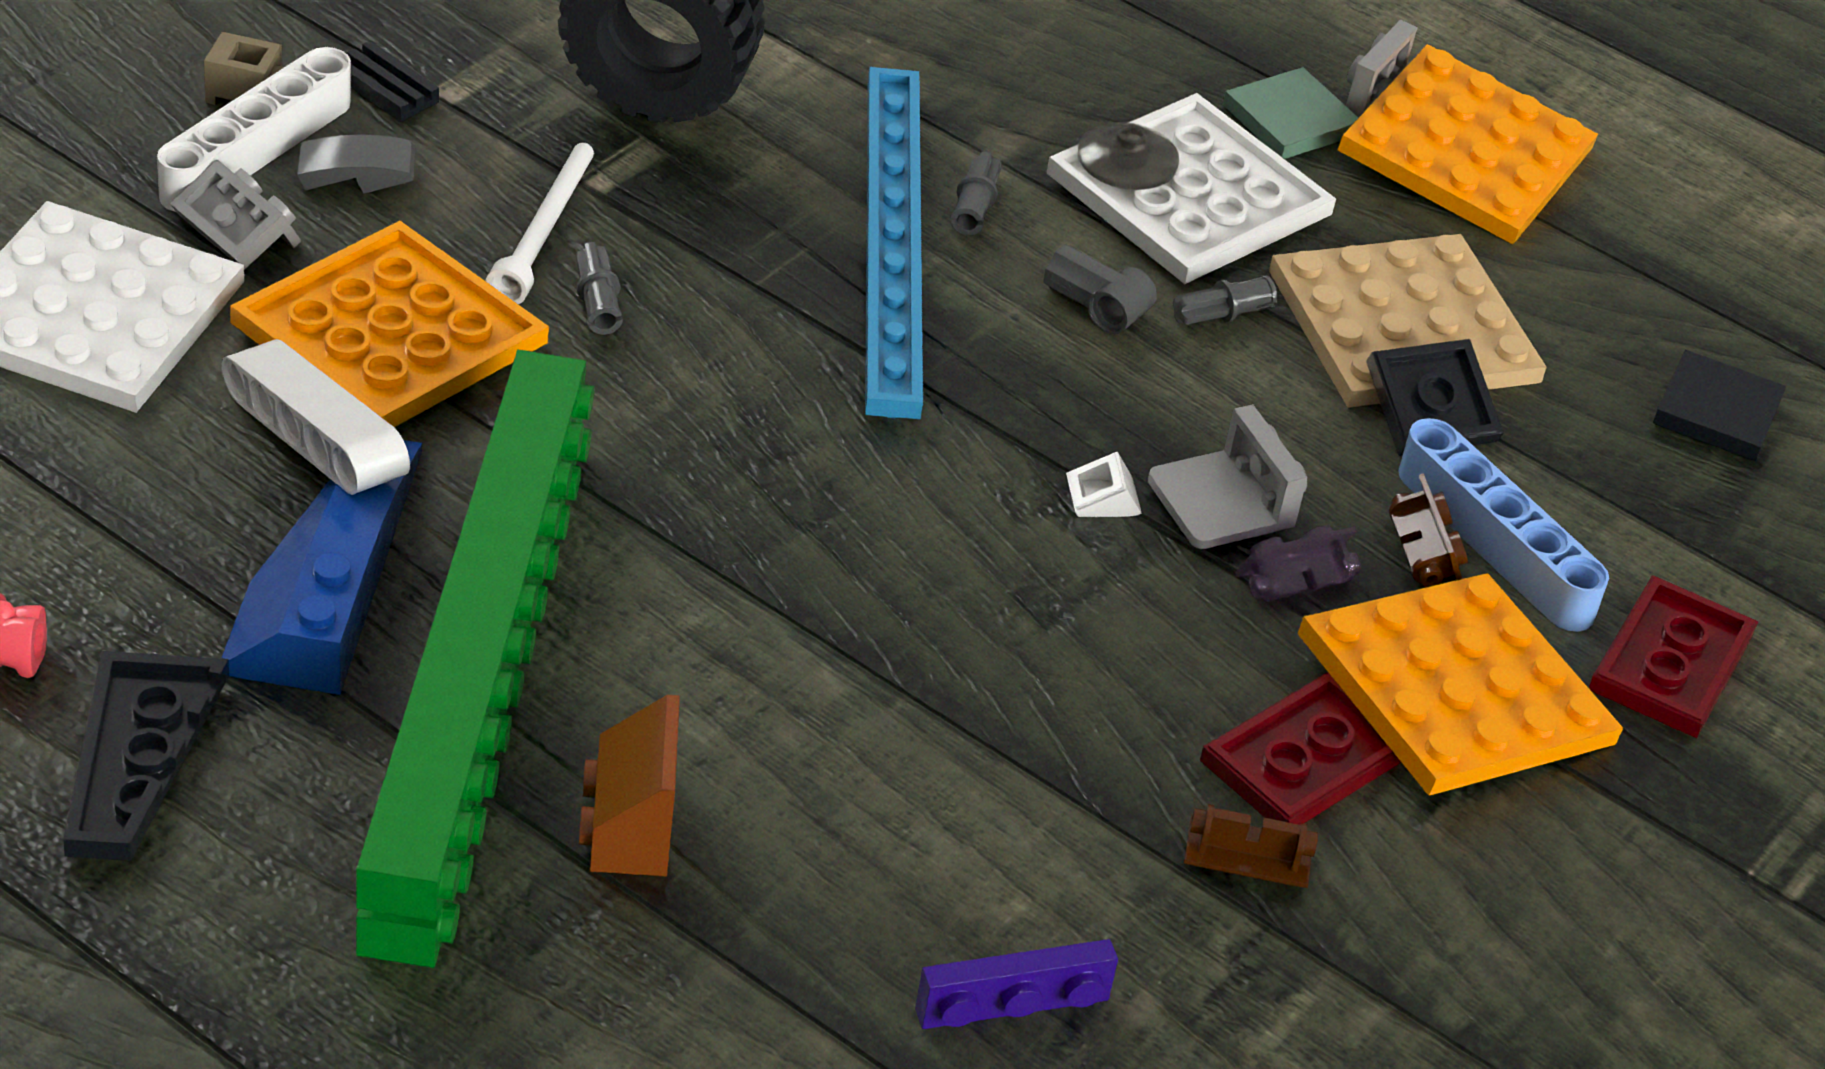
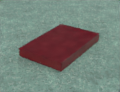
M1652 575L1593 674L1589 689L1596 694L1697 739L1752 639L1758 621Z
M1329 672L1204 745L1200 761L1263 817L1298 825L1306 823L1401 763Z

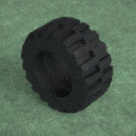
M561 0L559 6L561 16L558 19L559 36L561 40H566L562 48L569 63H576L578 66L577 76L585 86L593 85L598 90L596 96L605 103L609 104L610 101H613L623 107L621 112L636 117L638 113L648 115V121L665 122L668 117H673L674 122L690 121L694 119L696 113L699 117L707 116L716 111L720 104L727 103L742 82L764 34L763 0H654L671 7L689 22L699 42L691 44L668 42L652 35L633 18L625 0Z

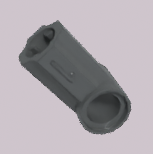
M1064 244L1055 251L1051 262L1045 269L1043 283L1087 307L1090 317L1096 326L1110 334H1119L1153 307L1157 300L1155 285L1142 270L1129 267L1117 272L1067 244Z

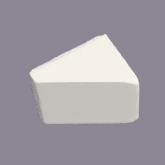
M1118 452L1066 473L1074 509L1078 517H1130L1142 514L1133 478Z

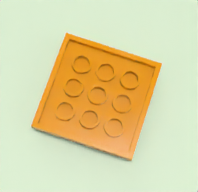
M1427 44L1343 134L1337 150L1513 245L1592 150L1598 133L1584 127L1578 120L1565 117L1542 105L1534 97L1522 94L1504 85L1492 75L1480 72L1455 59L1450 53Z
M401 221L230 305V323L260 345L275 339L282 340L393 427L402 424L513 363L517 349L533 352L548 344L549 326Z
M1488 573L1304 616L1297 633L1428 796L1616 745L1623 730L1620 723Z

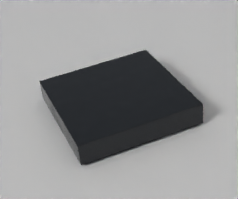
M1470 339L1371 352L1366 360L1398 456H1403L1412 424L1425 418L1438 419L1448 423L1472 445L1497 442L1504 434Z
M1685 349L1660 402L1653 423L1756 461L1786 386Z

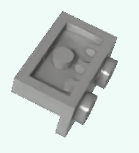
M219 160L214 161L170 203L181 218L228 258L243 264L244 270L279 237L293 249L302 242L290 225L296 220V217L280 199L273 195L267 201L260 195L263 192L262 188L246 171L240 168L237 172L233 173Z

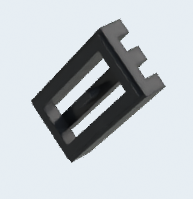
M368 41L362 44V53L355 48L347 52L351 60V88L398 121L402 122L439 103L438 86L373 42Z

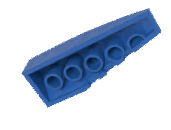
M404 440L410 459L409 473L354 495L347 493L331 479L328 481L250 581L221 657L229 659V677L337 695L341 694L422 454V443Z

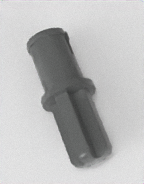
M983 151L979 158L972 159L967 176L962 178L957 186L958 202L951 215V219H954L951 224L957 232L964 235H975L983 229L987 210L997 200L998 191L996 184L1002 164L1000 159L992 158L989 151Z
M589 241L585 243V249L576 253L580 279L577 282V293L580 299L585 302L590 330L601 335L610 334L618 330L623 323L617 298L620 292V281L617 275L612 272L607 248L596 246L594 241Z
M1267 275L1238 283H1230L1227 280L1217 281L1211 289L1177 295L1173 300L1174 317L1178 323L1187 325L1222 318L1224 322L1234 321L1237 315L1274 308V303H1277V290L1274 281Z

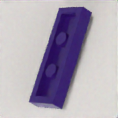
M1111 939L922 967L915 1010L921 1028L928 1029L941 1026L959 1027L973 1021L1005 1016L1023 1017L1038 1011L1070 1006L1087 1007L1096 1002L1109 1000L1118 957Z

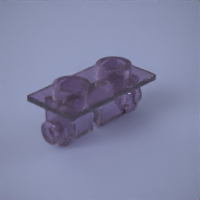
M1326 525L1306 532L1298 540L1283 543L1281 537L1264 540L1250 549L1251 555L1235 572L1236 577L1252 574L1253 576L1249 580L1252 595L1255 598L1262 597L1267 602L1304 593L1308 587L1302 574L1303 571L1307 572L1314 590L1350 582L1353 576L1359 574L1361 570L1358 555L1355 552L1349 553L1346 547L1347 541L1357 532V529L1353 526L1333 531L1330 525Z

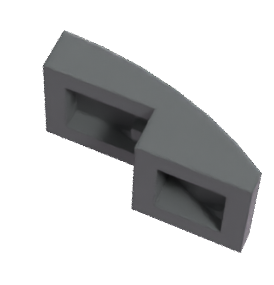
M338 135L301 142L297 175L305 191L356 178L364 194L413 181L416 148L412 140L382 135Z

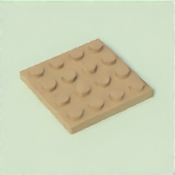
M1461 234L1395 240L1358 246L1350 245L1340 248L1299 251L1272 256L1269 272L1348 408L1381 404L1366 363L1371 352L1456 340H1471L1488 390L1542 383L1547 368Z

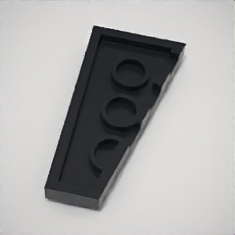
M102 651L63 837L65 857L132 860L229 677V659Z

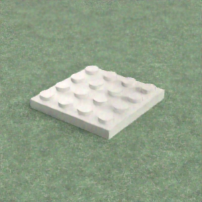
M1198 93L1050 156L1047 167V174L1184 284L1332 215L1336 201L1335 197Z
M46 201L0 251V367L137 413L244 283V265Z

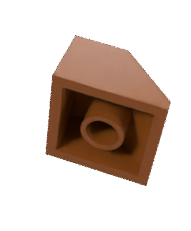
M666 695L602 732L599 738L598 760L585 759L582 797L595 798V806H582L579 845L592 846L590 872L667 877L676 785L679 695Z

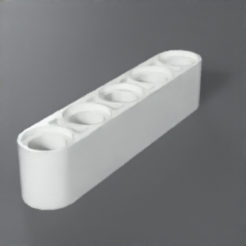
M330 47L311 50L163 145L157 154L159 200L166 209L176 212L170 203L216 160H219L233 173L242 168L249 175H252L345 113L350 108L351 60L349 56L342 50Z
M275 339L223 358L222 373L232 398L347 493L354 495L409 473V454L399 432L282 340Z

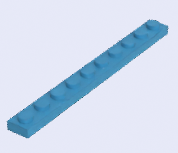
M869 67L867 83L865 415L921 419L923 407L919 71Z

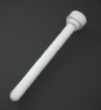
M579 143L574 147L513 255L496 261L486 278L487 283L517 304L525 300L532 288L534 276L531 265L593 158L594 151L588 143Z

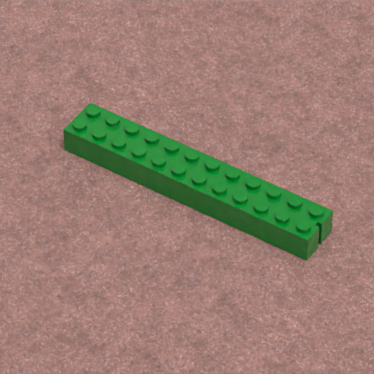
M517 349L356 868V908L359 909L356 916V956L435 968L442 942L452 944L454 941L460 906L459 904H454L453 901L456 893L466 894L469 888L473 855L467 854L470 844L480 845L486 822V807H481L480 805L483 797H494L499 774V761L493 760L496 751L505 753L508 747L512 716L506 715L508 707H519L524 684V671L518 670L521 663L530 665L532 661L536 628H531L530 626L532 621L542 622L544 617L548 587L542 586L544 579L553 581L556 574L559 545L553 544L555 539L565 540L570 506L565 505V501H576L581 477V467L576 466V462L586 463L588 459L592 430L584 428L582 422L583 419L589 420L594 399V386L585 384L586 360Z

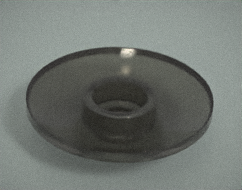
M1111 122L1095 126L1084 133L1078 145V159L1083 168L1099 181L1118 188L1144 190L1159 187L1169 182L1176 175L1179 166V153L1175 145L1167 137L1154 129L1135 123Z

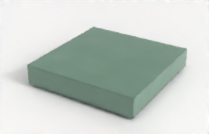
M1304 67L1227 90L1223 100V106L1260 141L1283 159L1341 141L1343 134L1359 118Z

